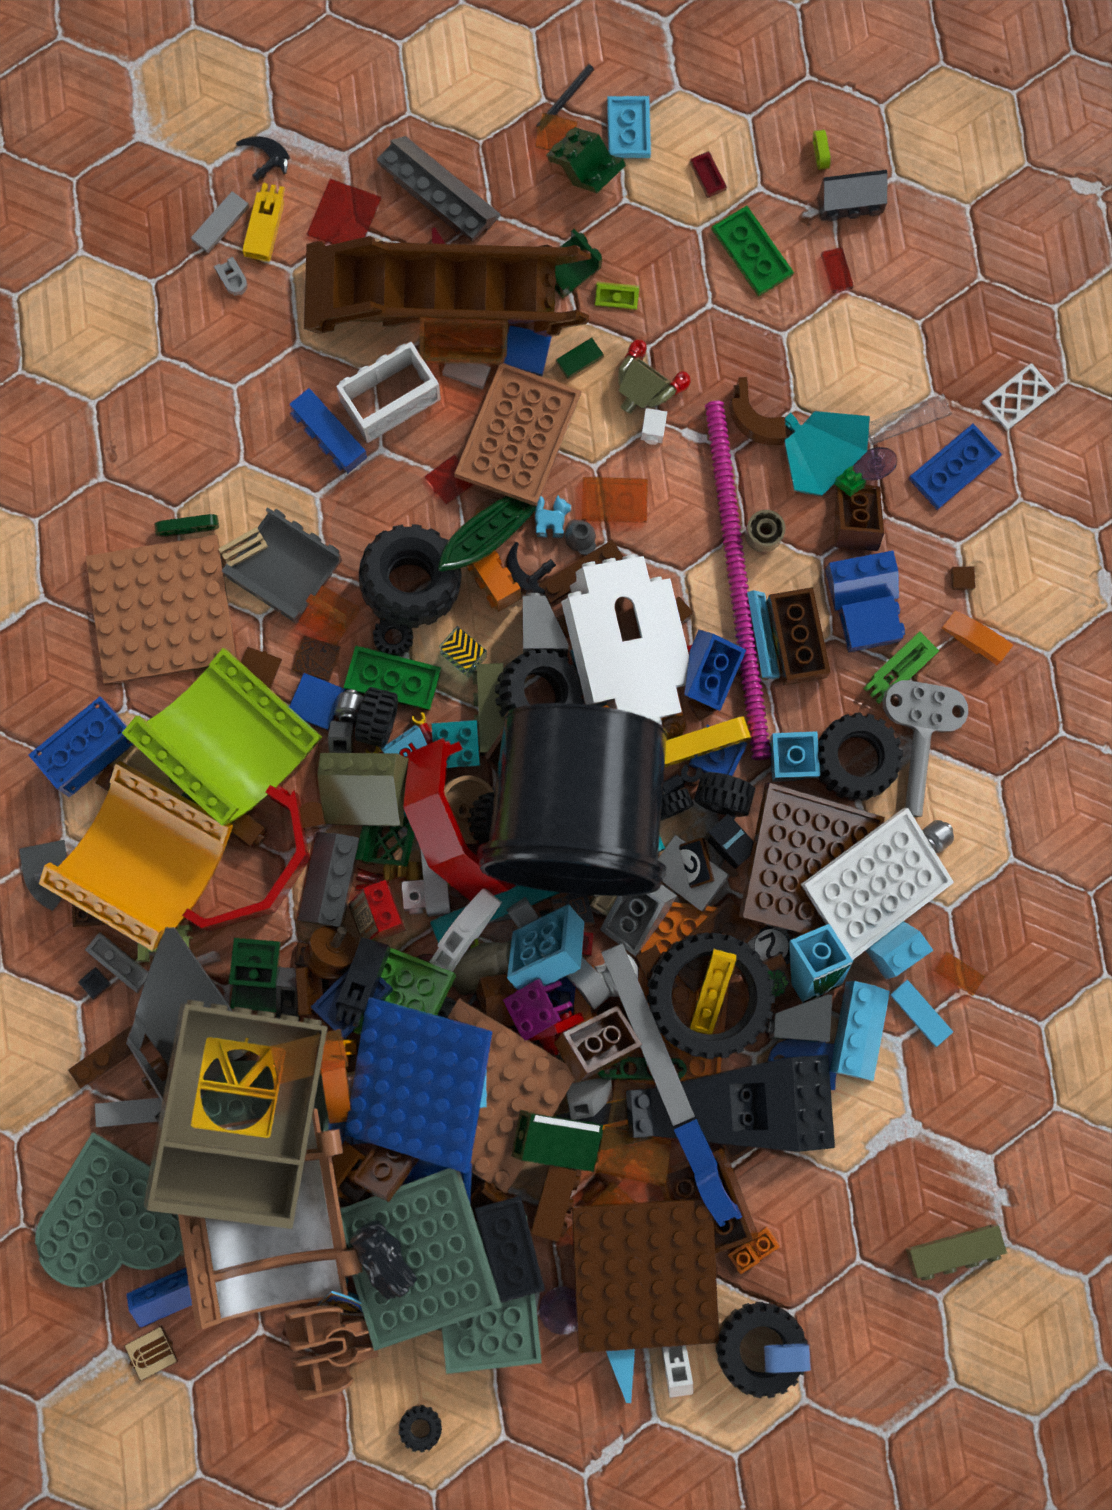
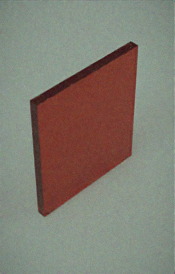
M330 179L311 222L307 236L329 244L366 237L382 197Z

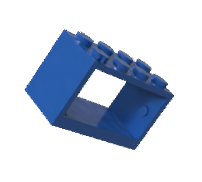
M99 696L28 756L55 788L70 798L134 744L132 742L129 744L130 740L122 734L128 725Z

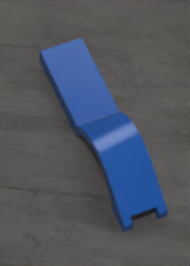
M697 1119L674 1129L694 1172L700 1195L719 1226H724L726 1224L725 1221L736 1217V1219L741 1218L742 1215L737 1205L729 1198L721 1183L717 1162Z

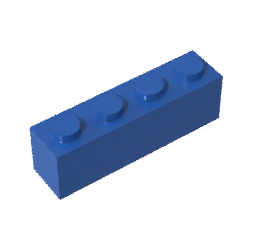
M310 388L289 404L292 411L290 413L291 417L297 423L301 422L306 427L304 431L311 439L314 437L317 439L319 448L325 455L329 453L334 458L332 462L340 471L343 469L348 474L367 459L366 450Z

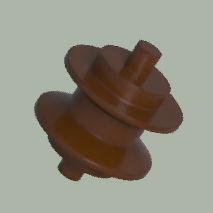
M677 715L668 716L662 725L667 731L668 739L682 736L686 728L685 721Z

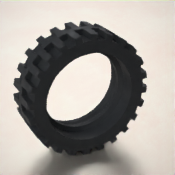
M719 933L689 935L671 944V947L666 952L663 951L659 956V961L651 970L653 971L651 979H648L649 993L647 995V1003H649L659 1032L662 1033L666 1040L692 1056L704 1057L706 1059H714L715 1057L727 1058L730 1057V1054L743 1052V1048L747 1045H753L757 1041L755 1038L759 1033H764L766 1030V1021L768 1018L771 1019L773 1014L770 1011L771 1004L775 1003V996L772 995L774 982L769 978L768 971L770 970L767 964H763L758 952L753 951L749 947L750 945L735 937ZM713 949L736 955L735 965L743 973L748 984L749 1001L743 1017L734 1027L725 1032L710 1035L695 1032L681 1022L673 1008L671 995L672 986L679 971L696 958L712 956Z

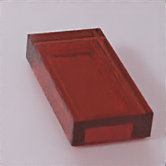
M843 247L823 251L821 257L832 294L853 289L854 285Z

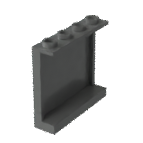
M267 507V515L258 526V530L267 543L268 548L238 565L235 564L231 567L226 564L222 569V573L226 578L297 624L342 562L339 554L340 551L330 544L328 546L321 542L322 539L311 532L309 535L303 531V526L296 521L291 523L286 520V516L277 509L273 511ZM258 533L252 535L248 541L257 537ZM258 542L252 545L251 547L239 552L237 557L259 546L261 542Z

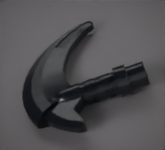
M253 136L236 142L237 146L248 145L257 147L269 156L270 159L256 169V172L252 175L256 182L261 178L263 179L273 167L281 168L283 174L287 173V160L290 159L289 154L275 140L262 136Z
M515 542L509 551L506 567L510 571L514 583H518L521 593L526 596L528 593H545V590L538 586V580L547 573H550L556 564L550 559L546 563L544 562L541 568L531 576L527 575L519 566L517 560L519 544Z

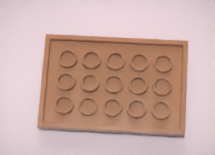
M500 362L455 471V477L537 507L582 391Z

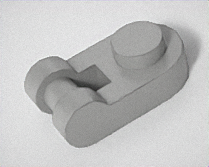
M233 256L227 259L228 262L222 265H215L216 273L230 294L239 296L247 290L246 278ZM233 270L232 273L226 275V272Z

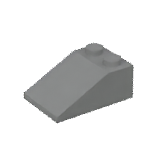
M661 885L659 890L653 893L618 896L600 930L618 944L623 943L626 950L637 956L668 913L677 895Z

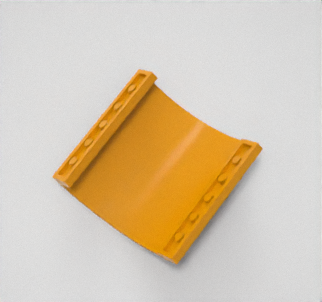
M119 761L115 763L107 796L89 830L58 867L50 862L44 865L39 885L153 951L158 947L165 927H175L177 929L185 919L182 916L187 908L192 910L201 897L220 862L233 825L229 823L221 826L201 806Z

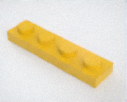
M713 949L690 1023L691 1030L710 1035L713 1033L735 965V954Z

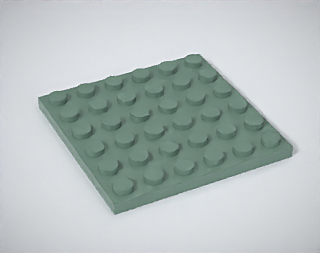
M449 1168L400 1186L389 1203L374 1196L340 1209L346 1248H353L350 1242L355 1231L370 1221L378 1220L390 1234L400 1241L403 1259L417 1277L415 1284L409 1287V1291L402 1297L386 1300L372 1286L363 1266V1272L352 1275L359 1300L362 1304V1311L374 1351L502 1307L460 1171Z

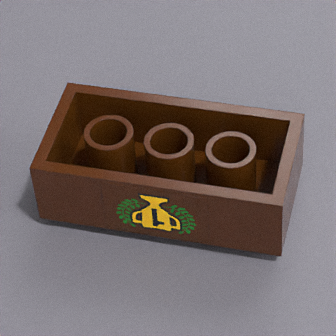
M813 587L770 594L767 599V606L783 686L827 678L831 671Z

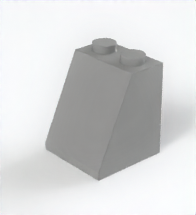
M528 593L527 596H523V654L532 649L536 651L539 648H544L547 650V653L554 650L559 653V657L563 655L567 657L568 642L546 596H541L540 593Z

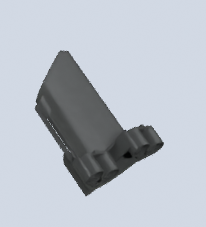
M165 927L126 1042L161 1101H163L166 1080L161 1081L140 1051L144 1035L148 1036L169 1066L181 1003L187 1004V1000L204 1002L203 1007L210 1008L211 1003L228 1006L227 1011H232L175 927ZM235 1049L228 1051L227 1055L230 1064L249 1050ZM216 1058L208 1066L203 1076L204 1080L216 1081L223 1073L219 1059ZM200 1089L201 1098L207 1092V1090ZM160 1112L154 1117L158 1123Z

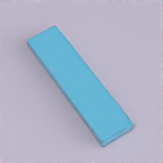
M755 590L747 592L762 678H780L766 595Z

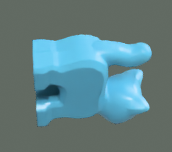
M558 495L553 504L554 511L543 509L545 500L541 496L535 508L537 537H547L546 529H552L553 538H562L564 536L563 525L565 515L571 512V505Z

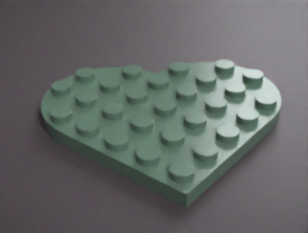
M92 1132L43 1213L35 1236V1244H37L39 1255L38 1259L44 1270L61 1284L78 1288L93 1286L109 1279L120 1269L122 1264L140 1270H150L165 1266L179 1257L180 1251H183L178 1214L149 1211L143 1205L150 1165L95 1132Z

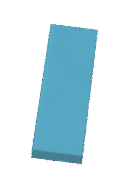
M908 980L890 994L893 1000L935 1047L953 1033L952 1029Z

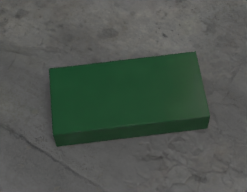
M591 337L557 358L556 363L566 378L569 379L603 358L604 354Z

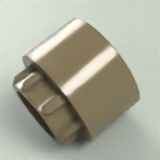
M760 510L753 514L745 530L746 541L756 551L770 552L781 543L785 534V523L778 513L772 510ZM760 528H768L771 534H762Z

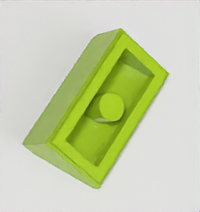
M597 282L595 306L637 309L639 286Z

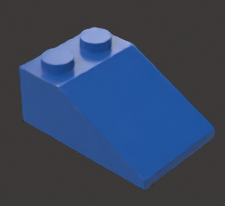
M698 630L690 649L685 695L721 711L746 649L713 633Z

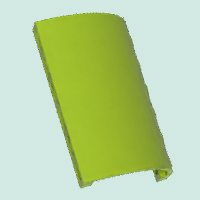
M226 648L221 649L203 674L173 703L148 721H145L141 716H135L122 732L126 738L221 826L240 818L266 798L268 794L265 791L269 785L275 788L277 785H280L322 739L320 734Z

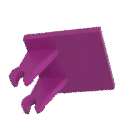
M539 978L503 1000L524 1041L561 1021L558 1013L573 1006L571 1002H568L561 1006L553 1007L547 993L562 986L560 981L544 986Z

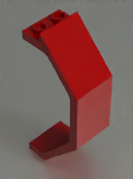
M444 738L409 753L403 804L404 811L427 865L431 870L470 901L483 888L495 896L517 885L493 879L482 873L478 865V857L468 849L444 792L447 757L463 749L460 742L450 744V741L445 742Z
M269 785L265 791L271 800L291 812L296 843L294 856L266 898L261 902L211 918H203L187 908L182 915L183 917L210 932L277 911L310 861L306 831L302 826L299 809L301 807L300 797L295 789L291 795L279 785L276 788Z

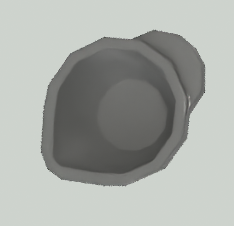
M570 520L565 531L566 544L581 555H588L596 548L594 528L586 521Z

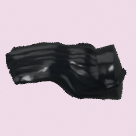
M378 1220L370 1221L355 1231L350 1243L357 1250L358 1260L364 1267L372 1286L386 1300L396 1297L400 1298L409 1291V1287H412L417 1281V1277L403 1259L400 1241L390 1234Z

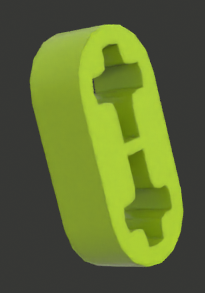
M813 131V147L818 170L829 169L831 158L826 131Z

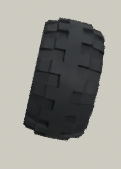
M401 524L393 526L390 531L383 530L376 535L372 543H368L360 561L359 586L366 605L370 606L378 618L386 619L389 621V624L397 627L407 625L408 628H419V625H430L437 622L439 617L445 616L451 610L460 591L462 573L461 568L441 572L438 570L440 557L445 545L449 541L448 539L442 538L440 533L432 528L427 530L422 528V525L412 524L411 527H404ZM416 565L423 568L430 575L431 583L419 592L408 593L394 587L389 580V575L400 566Z

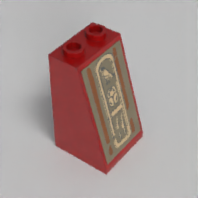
M386 880L363 888L348 904L360 938L363 937L378 942L406 931L392 890Z

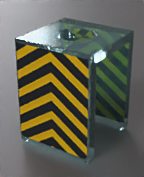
M458 626L439 645L441 649L440 654L468 678L473 674L472 671L477 669V664H481L487 658V650Z

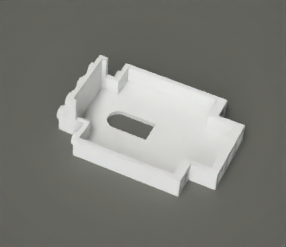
M635 554L622 557L623 560L620 561L610 558L603 560V564L596 565L595 562L582 564V568L575 572L577 581L570 585L571 593L561 603L586 705L607 702L609 708L628 711L649 719L668 717L682 712L676 688L686 686L689 653L670 578L662 580V577L649 579L644 556L636 557ZM619 597H625L632 602L641 638L622 642L614 609L615 601Z

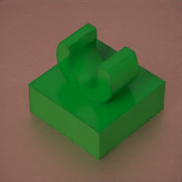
M850 466L844 470L843 474L836 478L834 484L846 494L852 496L865 487L866 480L862 478L860 472L858 474L855 473L853 467Z

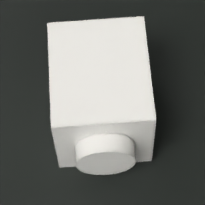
M646 408L641 440L652 445L662 443L667 411Z

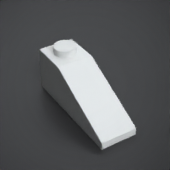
M686 1345L662 1347L669 1397L693 1394V1380Z

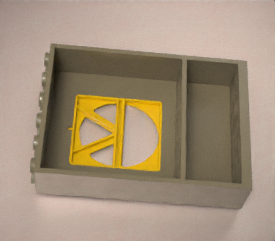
M187 1000V1004H180L143 1205L149 1211L293 1229L327 1026H321L322 1021L304 1018L302 1023L298 1022L299 1017L281 1014L280 1019L274 1018L275 1013L258 1011L257 1015H252L251 1009L234 1007L233 1012L227 1011L228 1006L211 1003L210 1008L203 1007L204 1002ZM235 1049L249 1050L259 1055L260 1059L238 1084L227 1052ZM216 1058L219 1059L227 1083L203 1079L206 1069ZM268 1066L272 1073L274 1089L249 1087L261 1071ZM200 1089L271 1099L272 1101L265 1115L254 1125L241 1130H228L213 1123L206 1115L201 1102Z

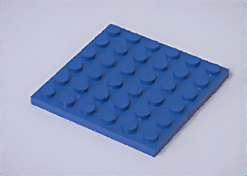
M369 998L366 1012L364 1013L350 1099L351 1110L348 1112L345 1135L463 1173L469 1172L493 1031L379 999Z

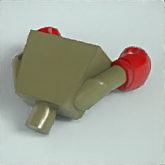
M634 340L629 345L625 360L619 367V392L626 396L620 407L630 414L636 405L641 408H653L665 403L672 396L687 390L691 383L690 375L685 371L677 373L671 382L646 364L643 358L646 355L647 344L643 340Z

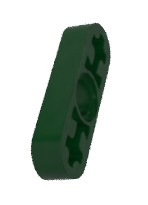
M206 514L158 521L154 523L155 535L158 537H168L216 530L219 528L218 516Z

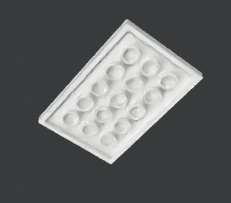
M903 808L803 882L801 886L825 924L831 925L853 960L954 882L910 810Z

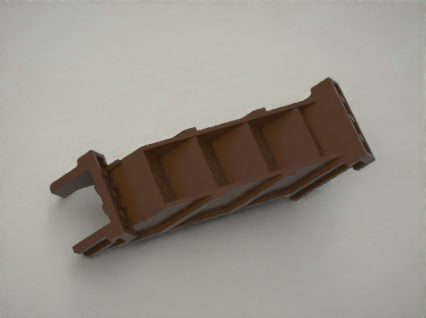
M371 236L325 246L323 241L306 244L304 329L322 334L334 331L337 324L351 321L383 322V327H395L411 323L450 324V328L455 329L479 325L505 326L521 322H534V333L544 337L558 336L563 328L587 324L589 322V315L578 310L554 312L555 266L591 259V253L587 250L581 251L580 247L576 245L552 247L547 244L535 247L377 242Z

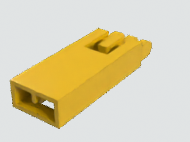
M263 183L261 193H256L242 250L244 257L271 261L284 207L283 196L285 187L280 186L277 194L276 185H271L270 192H267L268 184ZM270 205L274 206L272 215L264 214V211L270 212Z

